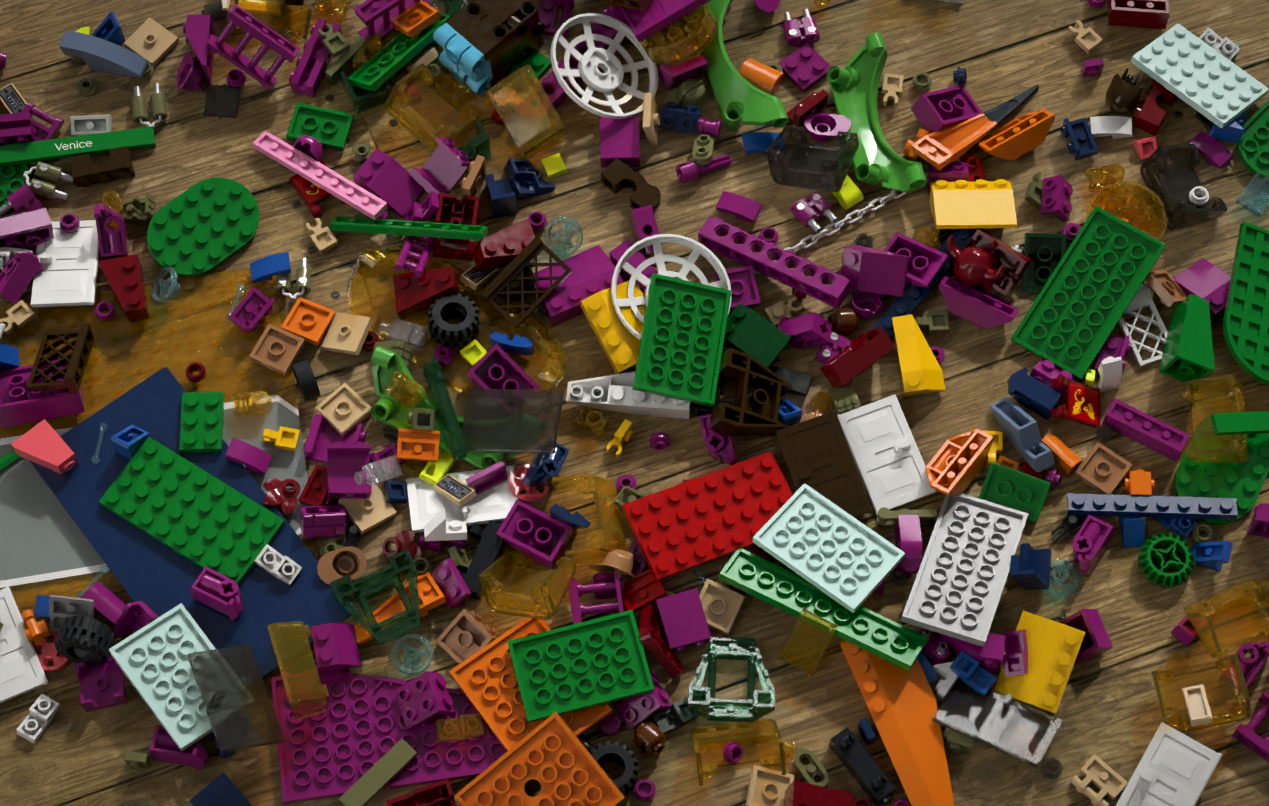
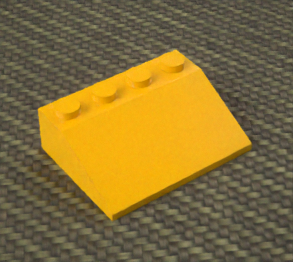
M980 179L976 180V182H967L966 180H957L956 182L938 180L930 182L929 205L936 229L1017 228L1013 189L1010 181L1004 179L996 181Z
M629 281L617 285V299L628 298ZM635 282L634 298L643 297L644 295L640 287ZM611 287L581 300L580 306L615 373L622 374L635 369L640 340L627 330L617 316L612 303ZM646 305L637 306L639 312L644 317ZM620 307L626 321L634 330L641 333L643 324L636 318L631 307Z
M1022 611L1016 631H1026L1028 649L1027 674L1006 676L1003 664L994 691L1056 714L1085 632Z

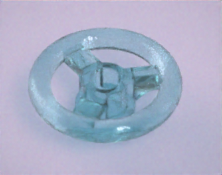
M560 216L548 222L545 227L544 238L552 251L561 255H569L580 248L583 241V232L575 220ZM560 222L567 223L562 225L557 232H550L555 224ZM575 229L577 233V241L573 245L571 239L574 236ZM562 232L566 233L567 237H564ZM551 239H559L565 243L568 249L557 247Z
M173 267L163 268L153 282L151 296L156 305L166 304L171 297L174 298L179 293L180 284L177 282V272ZM167 273H170L171 276L167 280H164L163 277ZM159 285H160V294H159V298H158L157 292H158V287H159Z
M1059 558L1051 559V566H1058L1053 569L1049 584L1061 585L1066 591L1056 592L1050 588L1042 590L1051 597L1066 598L1077 590L1080 582L1079 573L1076 567L1069 561ZM1068 569L1071 571L1073 575L1072 585L1067 581L1069 577ZM1056 575L1062 576V579H1058Z
M407 634L400 637L391 649V661L394 667L407 675L422 673L430 666L433 660L432 645L425 637L418 634ZM407 641H419L426 649L417 650L411 648ZM400 646L405 650L403 666L397 658V651ZM412 653L416 654L414 658H410L409 655ZM427 656L425 662L421 666L417 668H410L418 666L421 663V657Z

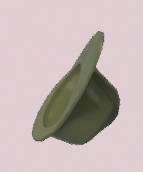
M687 79L681 86L672 91L667 98V102H676L678 106L683 107L694 105L699 109L708 102L710 91L702 80Z

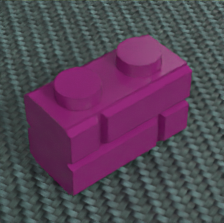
M343 505L301 507L300 529L303 537L316 539L318 536L336 538L339 535H345L346 514Z

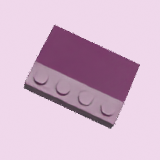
M599 245L563 260L572 269V273L541 303V306L546 309V316L552 327L583 314L584 312L580 306L581 300L611 287L615 266ZM550 266L538 271V277H550ZM552 266V276H561L565 272L561 266ZM620 274L618 276L617 285L624 283ZM538 280V291H547L550 288V280Z
M65 363L59 369H63L69 364ZM46 364L45 366H43V367L40 368L39 370L42 371V370L46 369V368L49 367V366ZM33 365L0 371V422L2 427L16 426L28 422L33 423L39 420L55 419L61 416L85 412L82 382L79 392L76 394H70L68 389L28 391L27 384ZM54 370L46 376L50 377L57 372ZM61 377L54 382H62L64 378ZM41 378L35 383H41L44 379Z

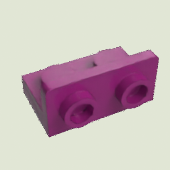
M1112 335L1109 336L1097 356L1094 366L1096 373H1099L1098 368L1101 361L1111 356L1114 358L1121 356L1122 372H1124L1127 362L1123 360L1124 354H1129L1132 344L1128 342L1130 335H1125L1124 339Z

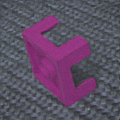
M112 656L107 658L109 663L88 667L86 662L75 664L82 693L80 695V702L85 712L128 703L123 671Z

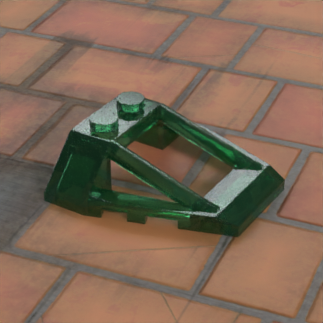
M409 549L389 556L391 565L355 581H352L350 574L330 582L341 606L380 645L421 628L417 567ZM407 577L409 581L412 602L403 585V582L406 580ZM396 588L406 611L377 623L367 600ZM352 602H359L366 619Z
M711 637L700 666L697 667L694 679L689 685V708L709 721L754 722L775 710V689L770 682L768 671L763 665L762 657L754 638ZM717 659L748 660L747 700L716 698ZM708 667L707 687H701ZM756 668L762 690L756 689Z

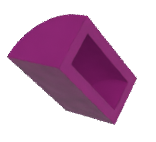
M99 581L95 582L81 597L94 600V611L113 627L123 613L124 606L127 605Z

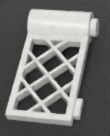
M1146 282L1142 284L1123 314L1134 316L1133 324L1130 325L1124 322L1122 317L1118 322L1124 336L1130 335L1128 342L1132 343L1130 349L1139 368L1162 360L1163 352L1156 349L1159 342L1165 344L1168 334L1152 300L1154 291L1148 288ZM1149 306L1152 312L1151 318L1141 315V309ZM1138 318L1148 322L1146 331L1135 327ZM1151 324L1159 327L1161 331L1159 336L1148 332ZM1132 331L1144 335L1141 343L1132 339ZM1146 336L1157 340L1154 349L1143 344ZM1141 348L1152 352L1149 359L1142 360L1139 354Z

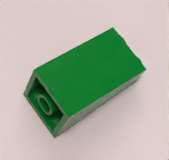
M1190 294L1172 311L1159 372L1196 387L1214 371L1215 365L1209 301L1202 299L1200 296Z

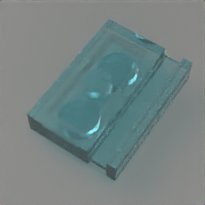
M1257 172L1238 197L1236 204L1243 205V208L1261 218L1269 207V178L1267 176L1263 177Z

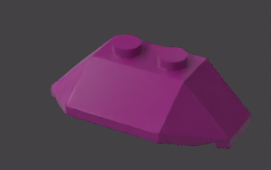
M945 276L939 284V289L949 311L959 318L973 322L978 327L989 329L1012 322L1019 311L1018 308L1013 307L1006 300L992 293L986 294L983 289L977 286L965 285L958 281V279H952L950 276Z

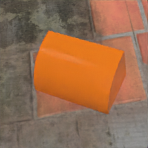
M751 58L747 59L739 70L740 75L749 83L770 95L778 91L784 74Z
M1053 433L1046 435L1041 440L1043 444L1052 450L1054 465L1067 477L1077 470L1083 462Z

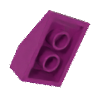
M187 14V21L183 22L186 44L190 45L191 52L198 67L203 71V77L207 85H212L214 52L206 46L211 35L216 36L211 15Z
M963 85L924 93L911 108L916 118L929 134L982 114Z
M377 148L353 176L355 184L387 202L388 209L402 218L411 205L425 191L405 168Z
M896 232L884 249L887 252L909 256L906 285L928 288L949 258L947 254Z
M859 245L844 247L841 275L850 280L851 290L904 296L909 256Z
M1201 258L1173 278L1188 296L1190 294L1197 295L1209 301L1211 324L1224 315L1231 279L1230 275L1206 259Z
M497 344L464 375L480 392L510 416L540 388Z
M516 500L496 535L532 561L553 570L572 538V527Z
M941 633L938 634L937 639L947 644L951 655L957 658L961 651H964L980 662V667L992 675L994 673L998 674L1004 656L1005 635L989 633L985 646L982 647Z

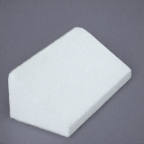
M111 114L70 116L71 136L111 132Z

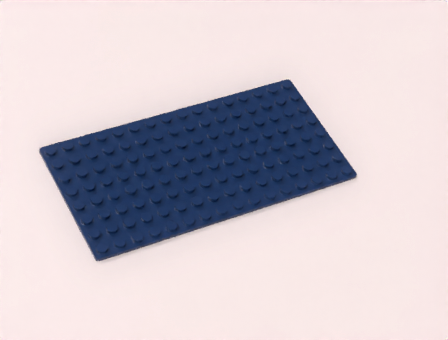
M164 367L60 436L75 453L78 460L73 469L60 474L32 461L30 463L134 602L143 601L158 618L182 603L247 690L313 643L311 626L342 623L355 613V609L337 585L326 584L320 579L317 574V559L275 506H264L266 494L244 465L225 459L229 446L224 440L222 452H180L182 393L187 392L171 371ZM130 425H134L150 433V438L284 519V526L269 546L281 555H286L302 567L292 583L288 585L255 564L238 586L242 597L243 614L233 621L229 619V616L193 599L191 587L203 569L99 504V500L131 460L115 452L111 443V437Z

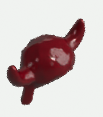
M951 235L946 245L947 253L954 261L950 272L955 273L958 281H961L963 284L969 286L983 285L985 293L991 294L992 287L990 281H997L1002 277L1004 265H1001L997 270L992 269L991 257L987 252L977 246L967 247L961 251L956 246L953 235Z

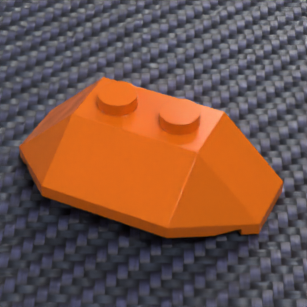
M1044 108L1037 112L1019 116L985 135L979 143V147L993 156L1008 161L1016 160L1021 155L1043 144L1055 116Z
M975 428L968 433L948 439L925 467L931 488L948 496L962 494L984 466L994 436Z

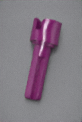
M726 154L713 158L711 163L707 165H697L693 161L676 166V174L678 180L685 184L697 180L701 174L730 166L731 159Z

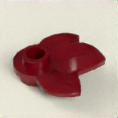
M273 478L263 484V487L268 491L265 495L264 506L281 505L285 516L291 514L298 505L297 496L300 493V485L296 480L286 479L282 481ZM287 486H291V487H293L294 489H293V490H288L286 487H287Z
M410 530L400 531L395 537L387 538L382 546L384 554L390 557L392 567L400 572H408L409 561L423 556L420 546L413 543L415 532ZM393 543L396 545L395 551L391 550V545Z

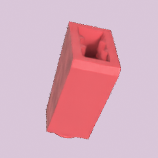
M45 419L11 444L18 456L60 474L70 471L78 462L75 453Z

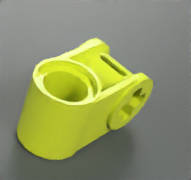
M842 170L832 173L829 189L845 210H848L864 199L861 190L853 183L847 173Z

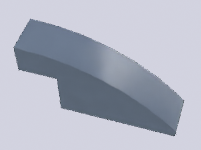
M66 30L59 44L60 49L65 55L82 57L91 71L141 78L148 64L147 59L124 47L79 32Z
M1008 397L990 405L993 415L1007 438L1030 467L1038 473L1055 464L1052 450L1041 441L1037 421Z

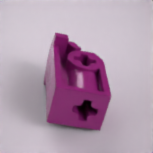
M103 203L94 207V217L96 219L101 257L128 254L129 246L124 218L115 210H110ZM112 219L115 223L119 224L115 229L113 226L109 225V223L112 222Z
M31 252L17 253L15 258L8 261L0 273V298L12 304L17 303L36 272L42 273L43 271L36 255Z
M814 312L788 319L786 316L782 317L777 328L792 338L789 344L798 349H805L828 343L832 324Z
M711 414L699 416L705 445L710 456L718 461L722 460L728 465L737 463L738 459L733 437L709 430Z
M898 515L894 530L896 547L902 550L905 556L894 569L906 574H914L919 571L922 558H919L922 554L919 515Z
M1091 515L1087 517L1072 542L1073 557L1075 563H1078L1080 573L1092 574L1093 568L1114 536L1112 525Z
M205 566L191 587L192 598L229 616V619L232 621L243 614V606L237 583Z
M1254 642L1242 645L1219 678L1243 694L1268 659L1269 642L1260 644ZM1247 653L1251 655L1248 660L1244 658Z
M160 725L156 726L150 747L152 760L194 766L198 770L207 763L208 754L200 740L181 752L165 728Z

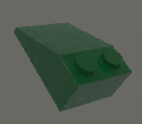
M1024 233L1023 252L1032 261L1023 274L1022 293L1039 294L1065 254L1066 234Z
M740 303L727 318L724 343L734 347L735 350L750 355L768 369L792 341V338L754 310Z

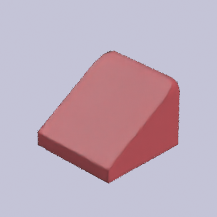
M1155 136L1133 140L1140 160L1159 156Z

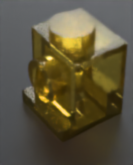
M924 225L913 239L935 249L938 244L936 240L939 237V233L934 228Z

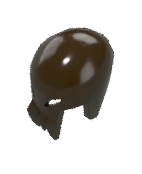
M1128 68L1122 77L1119 74L1114 75L1105 97L1108 107L1119 114L1131 112L1136 107L1144 89L1143 85L1136 86L1139 73L1133 79V75L1130 77V74H1128L1127 76Z

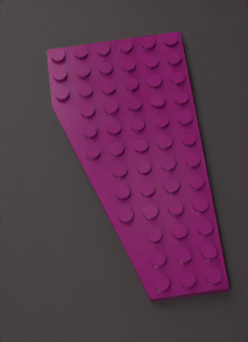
M341 670L323 674L315 671L271 678L284 804L342 796L401 739L408 743L418 755L382 790L435 783L446 779L456 780L477 777L507 751L462 690L447 688L448 694L453 700L455 711L449 716L436 714L417 726L408 728L405 725L395 696V690L407 683L405 680L381 676L374 677Z

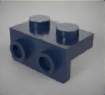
M676 102L664 103L660 108V125L658 127L695 134L699 119L702 116V110L694 105L683 107L678 106Z
M1065 118L1063 126H1061V133L1064 138H1067L1069 154H1073L1075 161L1097 155L1098 148L1086 118L1069 122L1068 118Z

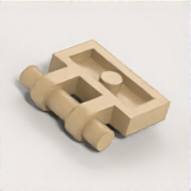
M1095 754L1079 771L1085 778L1080 780L1075 775L1070 781L1076 787L1075 790L1080 794H1085L1092 800L1091 803L1094 806H1109V803L1103 798L1107 795L1114 800L1128 784L1124 778ZM1090 782L1100 789L1098 794L1088 786Z

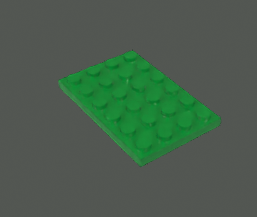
M652 273L632 390L713 407L731 290Z
M633 610L507 641L528 724L545 720L554 712L561 716L655 692Z

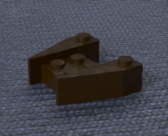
M728 348L721 357L719 376L737 382L735 405L721 402L711 411L709 430L727 436H776L775 431L786 428L788 425L778 421L780 397L792 388V385L750 355Z

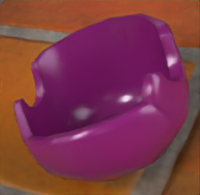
M300 136L293 145L294 148L318 162L323 155L322 144L311 136Z
M861 291L856 294L854 292L851 298V306L860 318L869 319L880 313L882 300L877 293Z

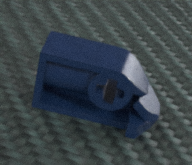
M1027 368L1011 374L1007 380L1008 394L1013 395L1014 399L1021 405L1049 420L1052 416V409H1056L1059 405L1061 394L1029 376Z
M546 437L538 447L521 482L530 487L550 485L560 472L569 449Z

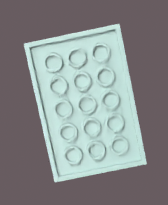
M1176 24L1137 52L1130 61L1221 129L1267 95L1269 88L1180 24Z
M805 483L755 534L752 540L753 543L852 613L863 604L905 556L902 550Z
M182 603L109 649L111 656L181 752L254 704V699Z

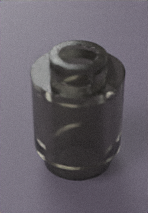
M221 1L204 5V10H201L202 15H211L212 23L227 20L226 16L229 12L222 11Z

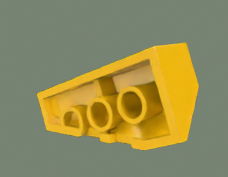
M913 315L892 317L905 397L946 391L942 369Z

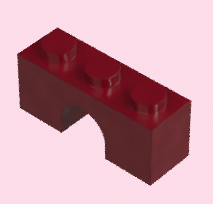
M1153 79L1150 86L1151 92H1146L1142 100L1144 105L1142 108H1137L1133 118L1136 119L1134 127L1155 136L1167 112L1159 108L1157 104L1165 103L1172 106L1177 96Z

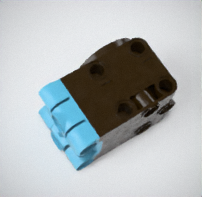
M468 0L465 7L434 32L433 39L444 49L439 56V62L452 73V76L460 85L465 84L478 96H482L488 91L486 90L487 87L491 88L494 86L495 81L499 82L513 70L515 65L519 66L543 46L545 24L540 21L537 4L532 0Z

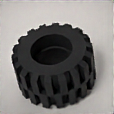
M449 293V296L444 294L440 300L438 298L435 299L434 304L430 306V311H428V329L431 338H434L437 344L441 343L442 347L450 346V349H454L456 346L463 348L464 344L466 346L470 344L471 340L476 339V335L479 332V309L476 307V303L473 300L470 301L468 296L462 297V294L459 293L457 295ZM449 318H459L463 320V322L459 324H449L446 323L445 320Z
M70 616L62 622L55 647L62 656L73 662H86L90 666L102 665V663L107 661L109 649L112 647L115 635L111 628L98 620L84 616Z
M605 741L604 746L599 743L596 749L592 748L590 754L600 766L606 762H616L623 767V775L612 781L625 797L628 796L629 791H633L638 780L637 758H634V752L632 750L628 751V746L625 744L621 747L620 742L616 741L614 745L610 744V741Z

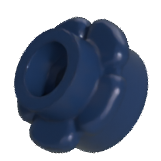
M957 67V71H953L954 82H957L959 86L967 83L966 68Z

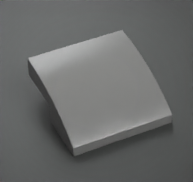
M50 595L49 632L59 633L63 620L70 616H84L94 619V600Z

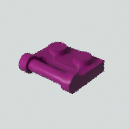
M573 0L539 1L538 12L540 21L545 24L543 35L554 36L561 25L570 18L571 9L574 7ZM558 9H563L561 24L557 28L555 24ZM569 29L563 32V37L568 36Z
M30 102L22 110V112H30V114L51 124L49 129L33 120L35 141L53 139L57 131L63 126L64 120L59 117L54 118L37 109Z

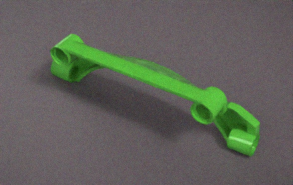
M711 0L699 7V9L690 12L688 16V30L696 50L707 61L705 75L724 126L728 130L736 131L741 127V124L757 126L772 124L774 128L786 125L789 119L782 101L756 88L743 78L735 69L726 53L722 27L726 12L733 0Z
M878 32L871 33L865 38L866 44L846 64L847 67L831 66L827 72V79L838 115H843L851 121V128L844 136L856 178L870 185H876L881 182L884 188L912 193L927 184L922 164L906 160L898 155L888 144L881 130L877 111V96L880 78L888 54L882 34Z
M378 346L373 352L371 362L374 363L372 371L375 391L380 396L379 401L371 408V414L376 420L396 429H411V425L407 424L408 412H412V408L434 409L433 431H440L439 449L481 469H486L501 460L504 463L506 456L513 458L537 442L544 426L543 421L525 413L498 421H479L454 414L433 401L418 386L400 355L381 346Z

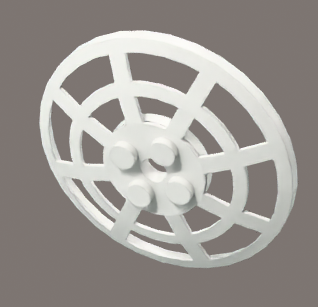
M585 13L568 19L555 33L550 50L554 74L563 90L582 108L598 116L610 119H625L641 113L644 101L637 109L625 114L619 105L626 103L632 96L644 100L645 93L636 90L638 86L637 70L648 68L650 83L648 93L652 92L653 97H655L659 80L655 59L644 40L638 42L628 25L608 15ZM582 23L584 35L576 37L569 44L562 36L563 32L569 27ZM590 23L604 24L618 32L613 40L603 35L592 34ZM624 36L637 47L644 61L634 63L629 53L620 45ZM593 40L608 44V49L595 48ZM586 41L588 50L582 55L574 47ZM557 42L566 50L564 53L565 69L558 68L555 50ZM616 50L623 56L627 62L626 65H621L618 58L614 55ZM570 55L579 61L578 69H570ZM597 67L602 68L604 73H601ZM631 72V87L622 83L624 73ZM563 77H568L570 83L582 95V98H579L569 88ZM573 77L582 78L585 84L588 85L585 91L581 89ZM618 88L627 94L623 98L615 100L611 91ZM594 90L604 93L607 101L592 97ZM591 101L602 106H611L615 114L594 108L588 102Z
M675 234L653 235L636 242L619 259L611 280V297L616 314L627 330L639 340L641 339V333L634 330L626 321L620 307H631L636 318L643 324L644 317L639 312L637 306L646 305L650 279L641 272L648 266L656 263L659 275L689 281L686 276L691 270L698 277L701 284L731 290L726 270L713 252L691 238ZM661 243L680 244L693 249L687 260L675 255H663ZM653 244L655 257L645 260L636 269L627 262L629 257L635 252ZM700 254L714 267L720 278L719 281L708 283L703 272L694 265ZM664 262L678 263L683 265L679 273L666 271ZM621 269H624L631 275L628 284V298L617 299V280ZM636 280L646 286L645 296L634 298Z

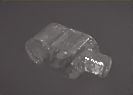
M395 319L392 324L381 322L378 333L387 335L388 341H403L410 345L413 350L423 351L430 331L424 326Z
M396 455L362 466L363 471L355 473L354 478L359 485L367 482L368 485L373 486L399 477L403 473Z

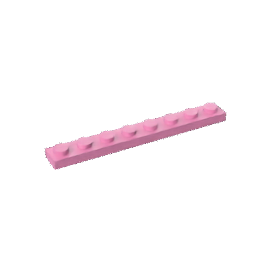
M266 130L253 142V147L374 220L388 208L387 202Z

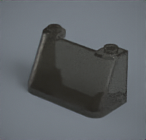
M1195 144L1159 146L1143 162L1140 168L1141 177L1165 226L1169 230H1180L1220 217L1228 210L1220 197H1213L1204 205H1195L1189 200L1190 191L1197 186H1202L1194 171V168L1200 161V155Z

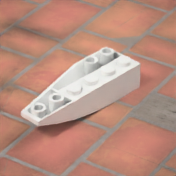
M635 371L570 381L567 386L566 403L607 411L690 419L691 402L632 390Z

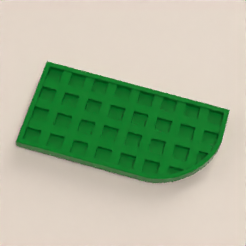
M1243 222L1240 224L1223 318V332L1228 349L1239 366L1255 380L1269 385V230Z

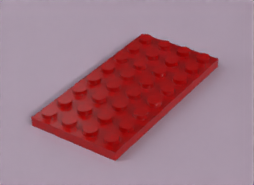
M772 451L623 504L622 510L654 579L658 582L735 553L737 549H746L756 545L752 542L755 534L793 494Z

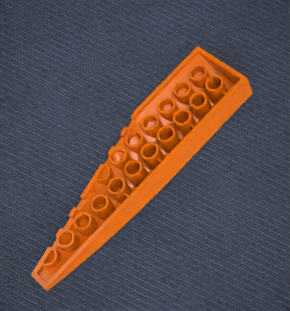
M847 641L840 643L911 806H955L936 698L918 659L910 671H907Z

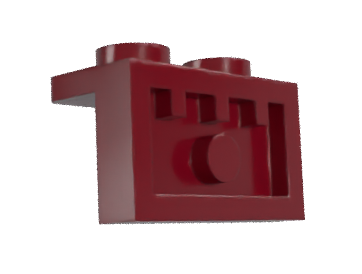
M824 89L819 93H811L786 113L788 119L799 129L804 125V119L807 115L820 112L827 106L829 94Z
M316 464L298 500L301 504L307 506L333 505L335 498H328L327 467Z

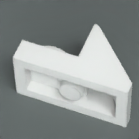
M442 509L424 526L425 541L467 540L466 521L454 520L446 522L445 509Z
M953 662L933 666L935 674L942 678L935 687L936 695L940 702L944 701L959 678L950 669Z

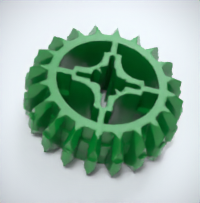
M1162 532L1159 537L1154 534L1151 540H1145V545L1141 546V552L1138 554V559H1140L1138 566L1143 567L1141 574H1148L1146 581L1152 578L1154 580L1153 585L1159 582L1161 583V588L1168 584L1171 589L1174 583L1179 587L1182 581L1186 582L1189 579L1188 576L1192 575V568L1196 564L1192 561L1195 559V554L1190 553L1192 547H1186L1187 540L1179 541L1180 535L1172 538V533H1169L1166 537ZM1161 547H1166V548H1168V549H1167V550H1161V549H1159V548H1161ZM1175 552L1178 553V555L1181 557V559H1179V558L1175 555ZM1170 555L1169 561L1163 566L1165 558ZM1152 561L1158 565V569L1153 565ZM1170 570V571H1173V572H1175V573H1164V572Z

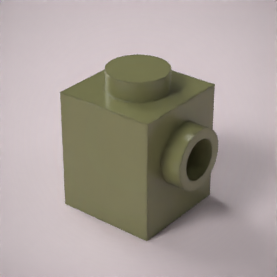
M412 408V412H408L407 424L411 425V429L433 431L435 410Z
M953 720L951 727L946 726L943 739H946L945 747H948L954 753L963 752L970 755L978 728Z

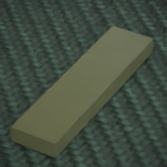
M403 739L399 740L339 798V801L344 806H365L418 755L417 752Z

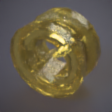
M787 739L784 740L783 759L789 757V760H792L795 741L788 742Z

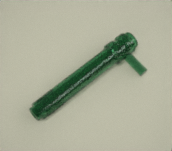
M432 357L429 362L424 364L423 374L427 379L428 389L432 392L451 455L455 460H463L467 457L468 450L447 388V378L444 375L443 366L439 364L436 357Z

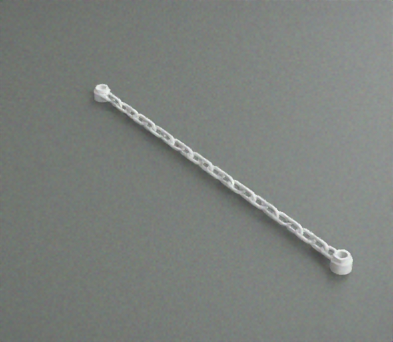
M924 173L928 182V173ZM892 190L885 197H879L871 201L865 208L847 214L845 219L825 226L816 235H809L802 239L799 244L784 250H789L795 254V252L802 248H809L822 237L831 236L838 232L842 226L860 220L864 214L876 211L885 206L886 202L893 198H900L907 193L903 192L897 195L896 190ZM880 200L881 205L874 208L873 204ZM855 213H857V216H859V217H857V218H855L854 220L851 221V217H850V216H852V215H854ZM834 226L835 230L828 233V228ZM812 238L814 242L806 245L804 241ZM754 270V275H755V274H761V273H759V272H757V271Z

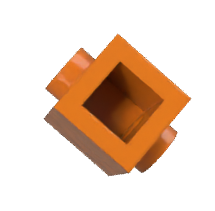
M1136 469L1130 471L1128 477L1124 478L1123 488L1124 491H1127V495L1152 496V492L1155 489V481L1151 479V472Z

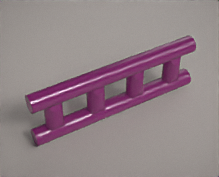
M407 236L395 265V270L400 272L404 268L415 272V277L421 278L432 251L434 238ZM414 240L419 241V242H423V243H426V244H425V245H422V244H419V243L414 242ZM410 249L421 252L422 255L411 252ZM407 259L413 260V261L418 262V264H415V263H412V262H408V261H406V260H407Z

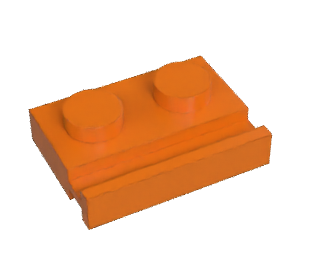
M398 428L396 459L438 462L440 431Z

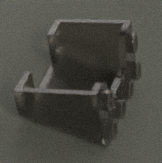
M786 125L766 150L772 179L775 183L784 186L830 192L840 191L859 147L857 133L839 131L840 147L809 144L807 143L804 127ZM792 132L799 133L801 139H796Z

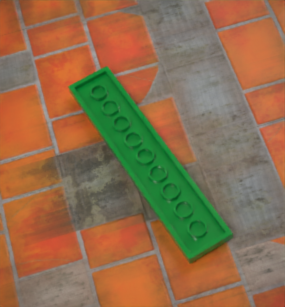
M742 548L735 551L719 573L718 579L907 671H910L928 642L927 637L863 606H860L852 613L803 577Z

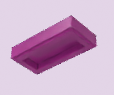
M501 460L466 478V484L474 489L476 495L508 479L506 466Z

